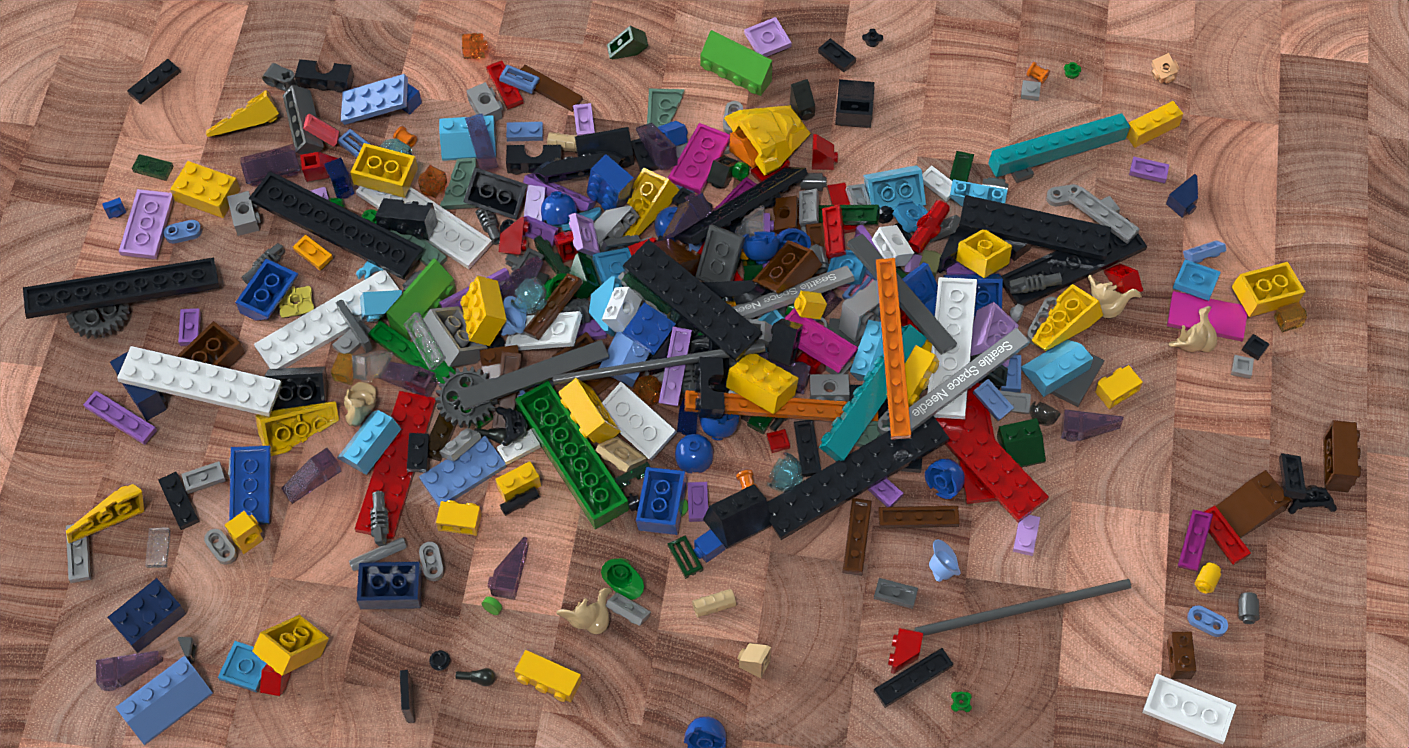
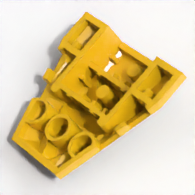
M791 105L743 109L731 113L724 118L734 133L742 129L759 155L754 162L764 176L778 170L784 161L811 134Z

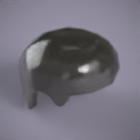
M1036 401L1033 402L1029 408L1032 419L1037 418L1039 425L1051 426L1056 423L1061 415L1059 411L1043 402H1039L1036 406Z

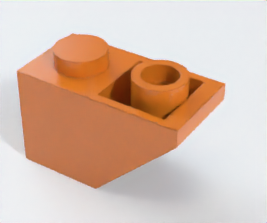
M743 130L730 133L729 151L750 167H756L757 164L754 161L759 153Z

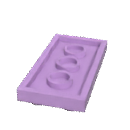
M137 189L120 245V255L157 259L164 229L166 228L174 201L172 193Z

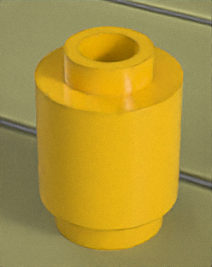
M1206 563L1202 567L1195 581V586L1201 593L1214 592L1221 577V568L1214 563Z

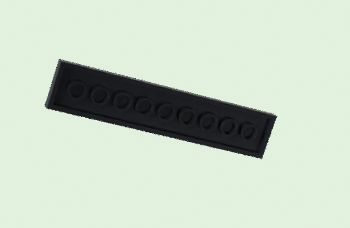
M271 171L268 172L249 197L253 204L403 280L424 252L423 247Z
M213 257L23 287L26 319L218 289L219 282Z
M934 416L913 430L911 438L891 440V432L889 430L848 454L843 461H836L768 501L767 504L771 517L769 521L780 540H783L948 443L949 437Z

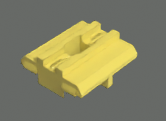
M292 286V289H289L279 302L280 316L285 318L312 311L314 305L311 287L295 288V286Z

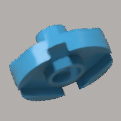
M905 199L899 202L893 211V216L902 225L904 231L911 233L917 230L918 220L926 215L928 211L921 204L917 206L912 204L913 200Z

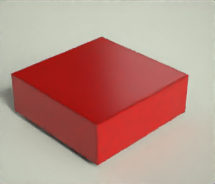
M785 429L766 434L771 453L790 449Z

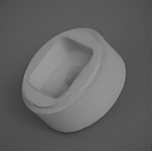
M1017 303L1010 310V316L1016 323L1019 322L1022 316L1024 306Z

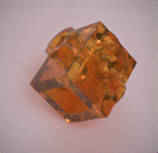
M483 33L462 34L464 59L485 58V51H488V41L484 40Z
M429 165L426 171L421 173L418 178L420 191L426 196L430 195L436 198L439 193L443 192L447 184L445 172Z
M652 375L639 377L634 383L635 387L632 392L648 406L658 404L662 384Z

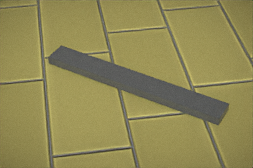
M863 234L849 240L847 246L877 280L876 259H884ZM896 273L899 307L941 355L955 348L957 342Z
M599 340L457 391V395L465 411L553 379V375L571 373L607 360L609 355L603 341Z

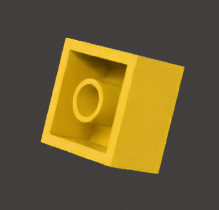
M980 230L959 242L956 261L985 278L1009 264L1012 245L987 230Z

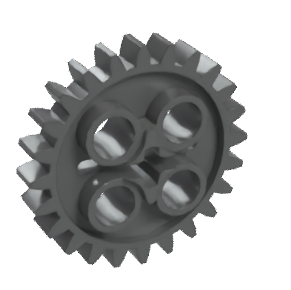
M124 303L97 308L105 321L104 323L94 308L68 312L66 318L70 328H73L74 333L79 332L80 337L86 334L87 339L94 335L95 339L98 338V335L105 338V333L112 335L113 329L119 331L118 325L124 326L123 320H128L127 314H130L129 304Z
M464 366L463 372L456 368L455 375L449 372V379L443 377L445 384H438L442 390H436V394L440 397L435 398V401L439 403L436 407L438 410H441L440 415L442 417L445 416L446 422L451 420L453 426L458 423L460 428L464 424L470 428L471 423H474L477 427L479 420L485 423V416L491 418L489 411H496L493 405L498 404L497 399L474 407L469 413H463L464 410L459 397L453 402L449 401L452 396H458L457 391L493 379L489 378L487 372L483 374L481 369L475 372L474 367H471L470 371H468L466 366ZM465 382H471L468 387H462Z

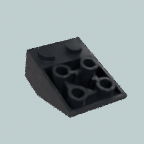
M839 79L835 125L871 128L875 82Z

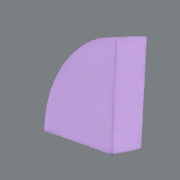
M913 254L908 264L905 265L904 271L912 272L920 264L922 256Z

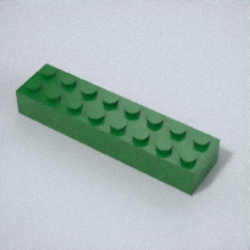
M547 381L516 398V408L518 412H522L527 421L528 428L532 430L541 448L596 530L629 511L628 500L587 438L580 433L579 426L571 419L570 412L563 406L560 397L550 382Z

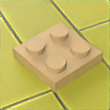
M619 437L598 444L595 450L603 459L616 465L617 469L623 472L633 470L645 464L647 460L646 456Z

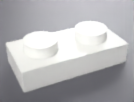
M931 165L922 174L923 184L947 202L951 198L949 196L953 181Z
M530 429L526 431V435L520 440L508 446H503L502 444L497 446V451L505 464L508 465L541 447Z

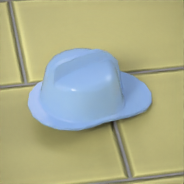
M507 296L503 301L507 320L500 330L502 336L523 333L526 323V310L522 302L514 296Z
M935 540L933 542L934 554L929 562V567L933 571L936 581L948 580L954 575L959 576L961 572L954 551L944 541Z

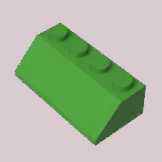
M713 30L709 32L700 55V66L707 71L716 73L721 78L733 82L737 86L747 89L753 94L761 96L772 82V60Z
M435 258L386 312L390 327L409 341L419 334L422 328L420 324L429 310L441 308L439 302L453 295L456 289L454 278Z

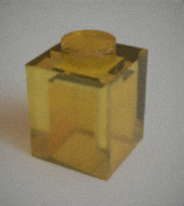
M1299 302L1279 307L1274 318L1281 332H1286L1302 327L1307 319V312Z
M339 352L331 369L333 380L352 385L360 366L357 357L351 353L343 354Z

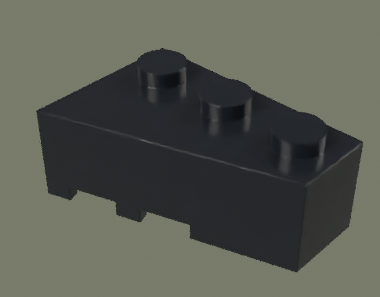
M383 198L375 215L377 225L387 230H394L399 234H408L417 239L430 240L436 227L437 219L433 203L428 202L427 205H418V201H413L412 204H407L403 200Z

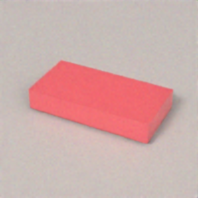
M311 114L305 117L304 130L333 147L337 144L338 130Z

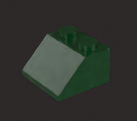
M1037 418L999 426L997 433L999 445L1021 468L1046 462L1043 435Z

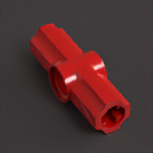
M936 200L929 212L918 220V228L908 241L913 251L922 253L930 239L940 233V225L950 211V206L947 203Z

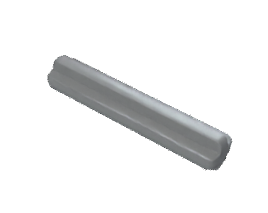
M403 537L398 538L384 546L351 559L349 564L352 570L356 571L359 569V563H374L407 547Z

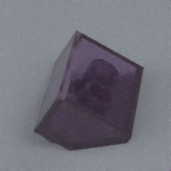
M294 144L241 157L240 161L246 184H251V186L259 185L269 171L279 176L285 174L293 176L298 174L297 171H300Z

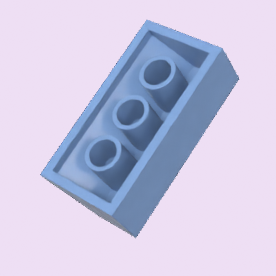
M616 332L607 351L609 359L602 361L599 368L646 361L649 352L623 335V332ZM640 372L610 377L633 387Z
M183 656L115 708L145 746L206 700L213 692L188 659Z

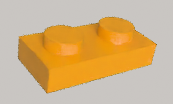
M306 234L293 246L295 252L318 270L323 269L333 259L332 254Z

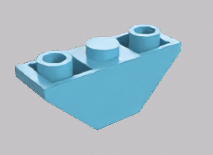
M953 179L949 197L962 207L965 195L1005 203L1008 190Z
M611 276L591 294L589 307L591 316L611 337H614L615 332L602 320L614 288L622 287V283L615 276Z

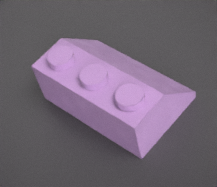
M995 302L976 312L973 323L971 356L983 353L1015 328L1018 329L1019 325ZM1008 359L1002 365L1007 367L1009 365L1010 359Z

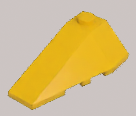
M265 90L248 101L246 108L235 110L230 115V119L226 117L206 130V135L210 137L263 124L267 121L271 123L278 118L279 110L269 92Z
M646 168L642 169L633 184L632 189L634 191L632 197L627 202L640 217L628 228L622 237L626 235L639 236L656 219L657 214L671 204L672 198L679 189L669 179Z
M1072 284L1059 295L1055 307L1050 309L1047 320L1037 330L1032 343L1047 351L1091 327L1103 316L1099 300Z
M333 401L271 411L269 417L257 414L255 419L262 445L271 446V456L290 451L292 447L308 440L307 438L313 434L321 432L339 421L336 402Z
M132 484L123 486L113 492L66 530L68 543L70 544L143 513L144 504L141 489Z

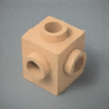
M1169 53L1152 60V74L1155 80H1159L1160 84L1163 82L1167 84L1176 79L1179 66L1176 60H1172Z

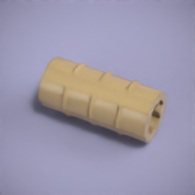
M549 132L547 145H561L562 150L576 152L575 136L577 135Z
M729 589L692 600L695 614L699 618L735 607L736 600L733 591Z

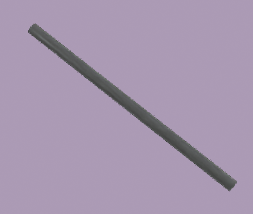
M764 342L753 344L743 355L766 352ZM721 349L553 375L554 385L570 383L575 378L584 381L698 363L700 357H720L724 359L730 358V356Z
M1129 579L923 625L915 627L914 630L926 636L1131 589V582Z

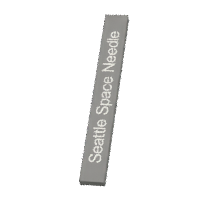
M844 266L808 279L778 294L772 292L732 308L746 319H751L793 304L795 299L798 298L800 291L823 293L855 280L849 267Z
M1015 328L910 406L911 432L1029 345V340Z

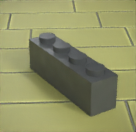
M292 85L283 94L295 152L298 154L320 152L324 148L323 141L303 129L305 117L308 114L317 118L311 91Z

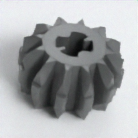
M585 298L572 299L562 309V313L580 311L582 314L580 324L582 325L590 322L593 318L589 313L590 301Z

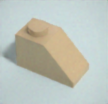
M749 643L746 649L742 648L738 655L739 668L761 678L770 663L771 647Z

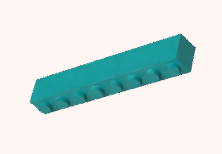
M1123 113L992 150L988 164L995 177H1000L1027 169L1028 167H1034L1125 140L1130 125Z
M911 324L901 326L904 363L916 345L922 347L927 340ZM884 354L875 360L873 370L864 376L862 386L855 389L853 399L842 408L844 412L833 421L832 429L830 432L825 433L821 439L822 443L819 448L835 461H843L887 398Z

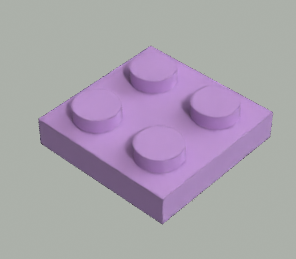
M776 17L744 29V34L754 51L765 57L791 47V41Z
M578 213L570 214L569 226L573 232V245L576 250L590 256L600 253L593 220Z

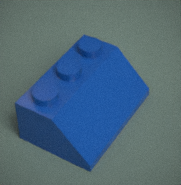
M265 259L235 302L240 314L255 321L268 319L298 277V273Z
M978 274L943 275V278L977 279L974 316H976L977 310L993 302L1002 309L1003 279L1000 274H991L985 278Z

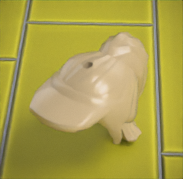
M1092 275L1088 276L1091 284V296L1099 300L1103 312L1102 317L1104 318L1116 317L1124 310L1129 299L1132 297H1142L1141 293L1136 289L1120 294L1117 291H1113L1117 288V285L1112 286V282L1102 284L1096 281Z
M1206 306L1200 309V323L1194 324L1187 332H1185L1186 327L1183 325L1180 337L1177 338V341L1169 342V346L1188 352L1200 350L1211 352L1217 345V334L1208 319L1211 307Z
M358 382L352 386L351 390H346L344 405L348 410L345 417L349 426L356 427L361 425L365 417L375 407L376 389L371 384Z
M610 588L601 589L597 602L586 606L588 600L585 598L582 603L578 602L573 611L561 609L556 614L567 619L575 628L587 629L590 633L600 634L609 625L606 597L612 593V590Z

